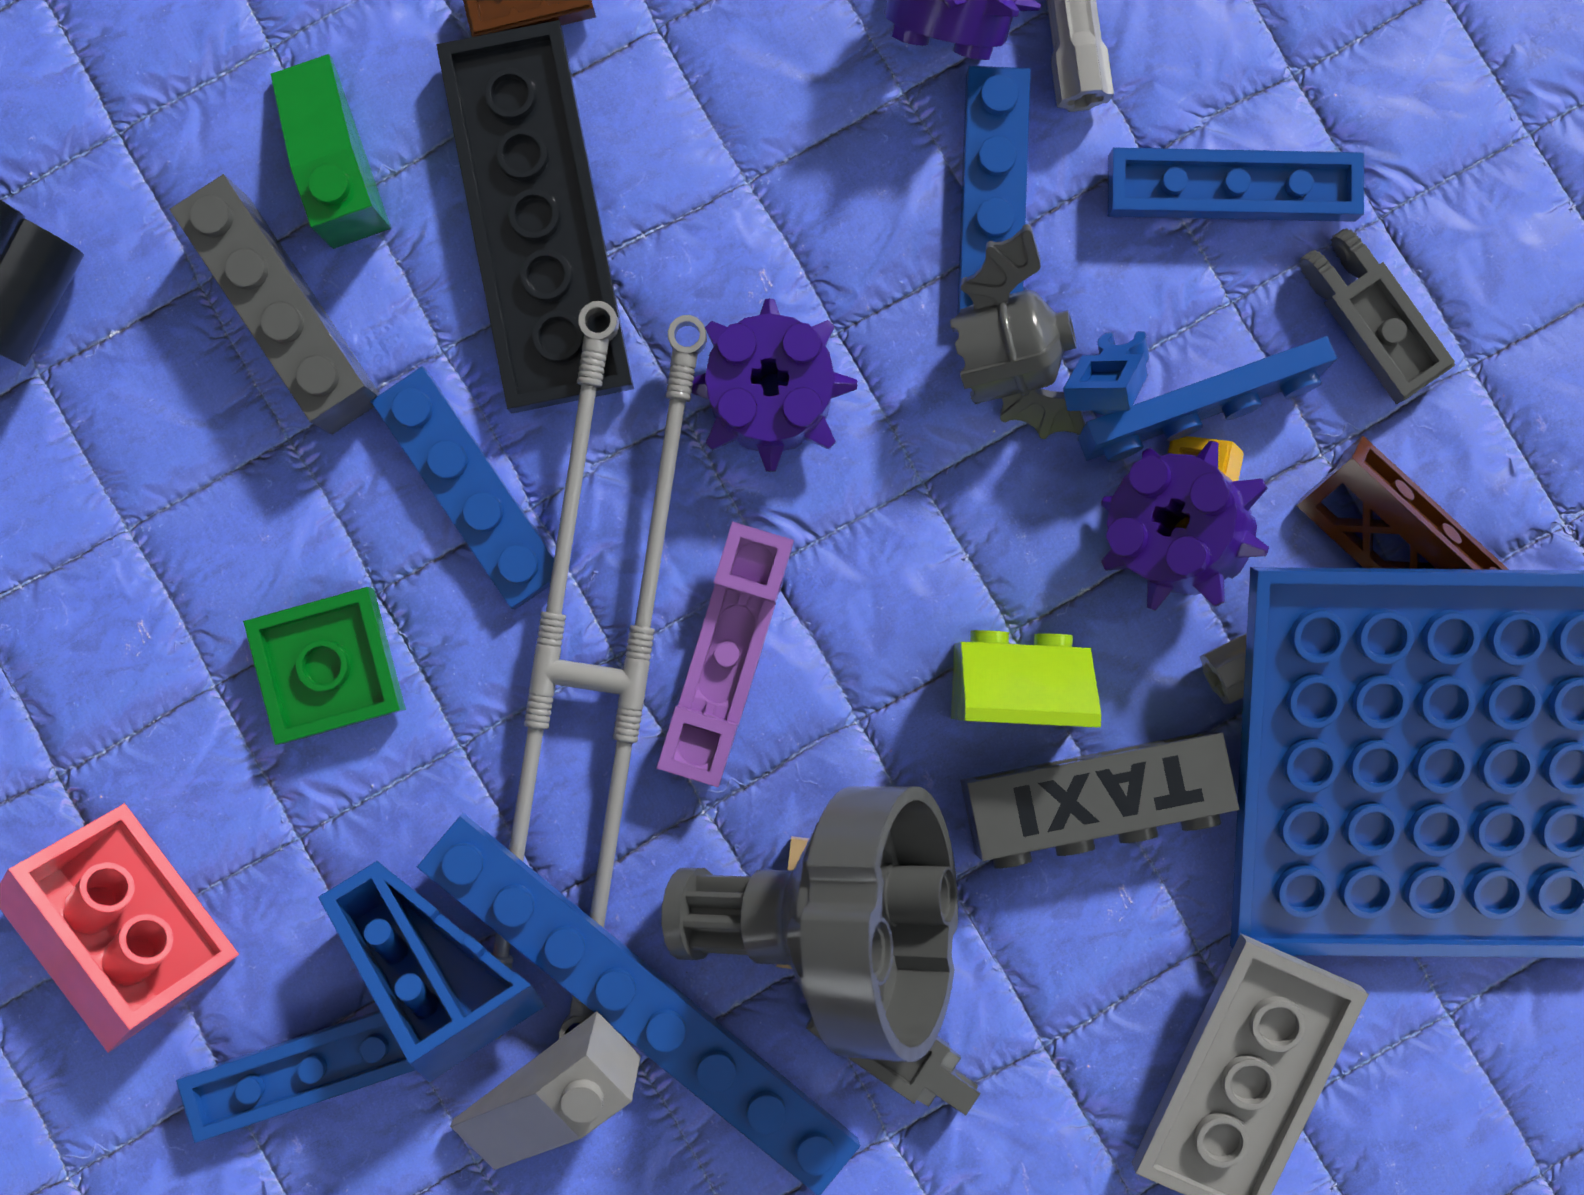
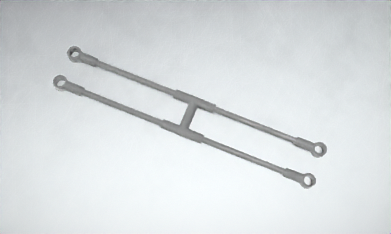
M592 301L581 309L578 317L579 326L584 334L577 384L581 385L547 608L546 612L542 611L540 615V625L532 666L524 726L528 727L509 851L520 860H524L544 729L549 728L555 686L560 685L619 694L613 739L617 740L590 910V917L604 928L632 744L638 741L639 723L641 722L650 665L649 660L651 658V647L653 646L652 641L655 629L651 628L685 402L691 400V388L693 387L692 382L694 381L697 356L705 348L707 333L703 323L697 317L691 315H682L675 318L668 329V340L673 349L666 398L670 400L635 625H630L629 627L630 632L628 634L629 638L627 640L628 644L623 669L560 660L565 626L564 621L566 620V615L562 614L596 390L602 387L609 341L616 336L619 329V319L614 309L608 303ZM597 312H604L610 316L609 327L601 333H595L588 329L589 318ZM684 326L695 327L700 333L698 341L690 347L681 346L676 342V334ZM496 933L494 949L491 954L511 970L513 957L509 955L510 943ZM573 995L570 1014L565 1018L561 1026L559 1039L569 1032L570 1025L582 1023L594 1014L592 1010Z

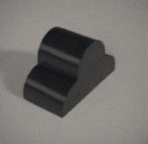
M0 200V355L26 367L84 254L63 239L25 219L22 213Z

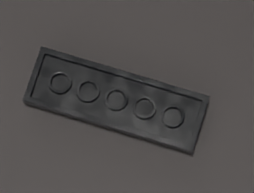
M557 20L436 44L508 411L512 414L579 400L581 385L577 384L584 334L579 326L578 317L581 309L592 301L608 303L614 309L619 319L618 332L608 344L602 387L597 388L596 397L634 389L560 21ZM604 312L592 314L588 320V329L595 333L605 331L609 327L610 316Z

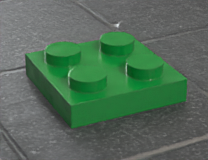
M364 587L243 621L275 745L286 744L406 710L374 588Z

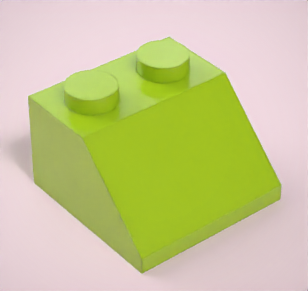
M971 630L970 642L954 644L951 719L1101 728V708L1091 648L1072 647L1073 635L1037 633L1034 634V645L1009 644V632Z

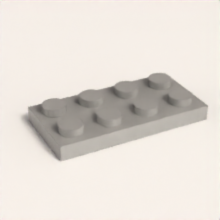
M1240 933L1132 1160L1135 1173L1183 1195H1271L1369 994L1362 986Z

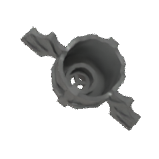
M1026 224L1010 239L1002 242L988 241L986 243V258L982 267L974 275L964 277L961 280V290L969 295L973 305L960 309L959 314L950 320L952 331L959 333V338L955 342L957 354L962 356L965 361V366L961 369L960 376L964 389H972L970 394L975 404L1002 398L1003 405L1000 410L1002 422L1009 420L1027 422L1035 428L1042 439L1047 438L1052 433L1062 431L1080 435L1085 426L1082 411H1067L1064 392L1041 389L1055 382L1064 351L1077 348L1070 313L1068 310L1059 313L1054 312L1041 296L1033 290H1024L1010 294L1019 283L1038 272L1041 267L1040 255L1032 227Z

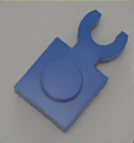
M1138 331L1134 335L1133 340L1121 345H1115L1113 332L1105 333L1097 342L1099 355H1082L1063 388L1067 411H1093L1096 414L1107 415L1121 410H1131L1148 376L1146 363L1149 360V351L1145 331Z

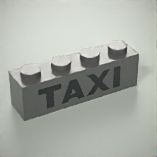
M222 174L169 209L311 423L333 435L374 407L370 401L380 395V393L251 199Z
M1204 731L960 780L975 855L982 861L992 859L994 868H1009L1032 862L1031 851L1051 847L1056 848L1057 856L1085 853L1095 849L1093 839L1117 834L1120 843L1150 840L1158 837L1157 826L1181 822L1183 831L1206 829L1221 824L1219 814L1239 810L1223 733Z

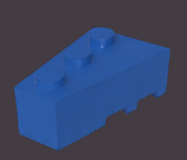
M378 861L318 896L409 1065L429 1083L546 1006L529 982L500 962L483 945L469 934L464 933L443 916L437 908Z

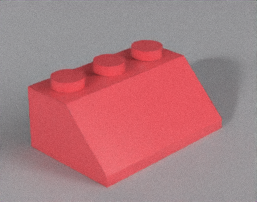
M125 803L9 868L0 882V910L107 1053L164 1015L239 955Z

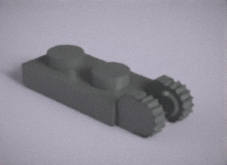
M1342 229L1332 236L1331 246L1346 271L1359 279L1347 286L1336 269L1330 265L1329 260L1325 258V255L1316 250L1310 251L1300 258V267L1305 275V279H1308L1315 293L1327 300L1324 302L1325 306L1395 404H1398L1454 367L1455 361L1385 263H1378L1368 247L1362 243L1361 238L1352 229Z

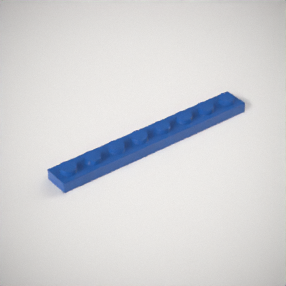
M462 813L418 864L417 868L590 1010L594 1013L598 1011L618 1033L816 1195L823 1193L860 1148L861 1145L856 1135L465 813Z

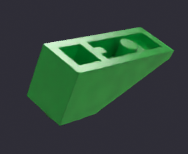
M330 54L271 73L290 168L311 228L332 249L391 229Z

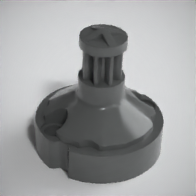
M849 786L843 788L834 795L824 809L794 870H757L752 876L712 875L705 868H679L671 876L664 893L661 921L664 942L670 954L682 960L704 959L708 953L748 955L751 960L759 964L790 965L810 1009L816 1029L825 1045L833 1053L849 1058L902 1062L918 1061L928 1053L940 1032L949 1004L955 971L952 960V941L958 926L957 881L951 841L942 812L932 795L921 787Z

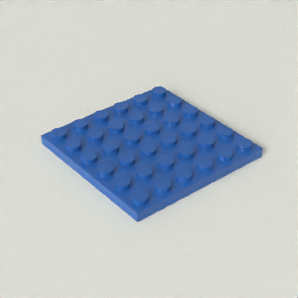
M1250 567L1238 786L1239 810H1237L1230 946L1232 949L1241 933L1292 956L1584 958V570Z

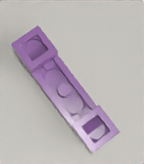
M732 521L713 582L715 586L682 694L678 706H675L656 769L719 787L765 643L794 540Z

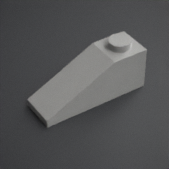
M596 1011L455 1117L450 1127L494 1170L577 1141L632 1102L641 1056Z

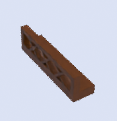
M1363 435L1344 451L1337 467L1307 492L1297 504V507L1363 568L1509 570ZM1343 483L1363 501V519L1338 518L1321 501ZM1373 511H1374L1382 520L1373 519ZM1354 532L1363 533V540L1359 538ZM1373 533L1399 534L1410 545V562L1383 560L1373 550ZM1420 555L1424 557L1429 563H1421Z

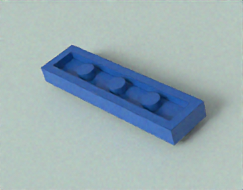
M968 66L965 86L957 315L960 309L973 305L969 295L961 290V280L964 277L974 275L982 267L986 258V243L988 241L1002 242L1010 239L1026 223L1031 68ZM1024 281L1019 283L1010 294L1023 291Z
M1113 147L1108 155V217L1355 222L1364 215V152Z
M1328 336L1137 403L1132 406L1131 410H1121L1117 413L1107 414L1087 421L1078 437V441L1086 461L1103 455L1106 456L1108 462L1118 461L1144 448L1142 441L1164 434L1167 441H1173L1198 431L1203 427L1201 420L1223 413L1226 420L1236 419L1249 414L1263 405L1261 402L1262 398L1282 392L1285 399L1303 395L1322 384L1320 376L1337 360Z
M422 366L372 399L370 402L509 607L516 610L548 588L551 582L554 563L553 553L429 371Z
M378 1010L187 1073L177 1079L176 1083L194 1143H198L415 1071V1069L409 1065L382 1013Z

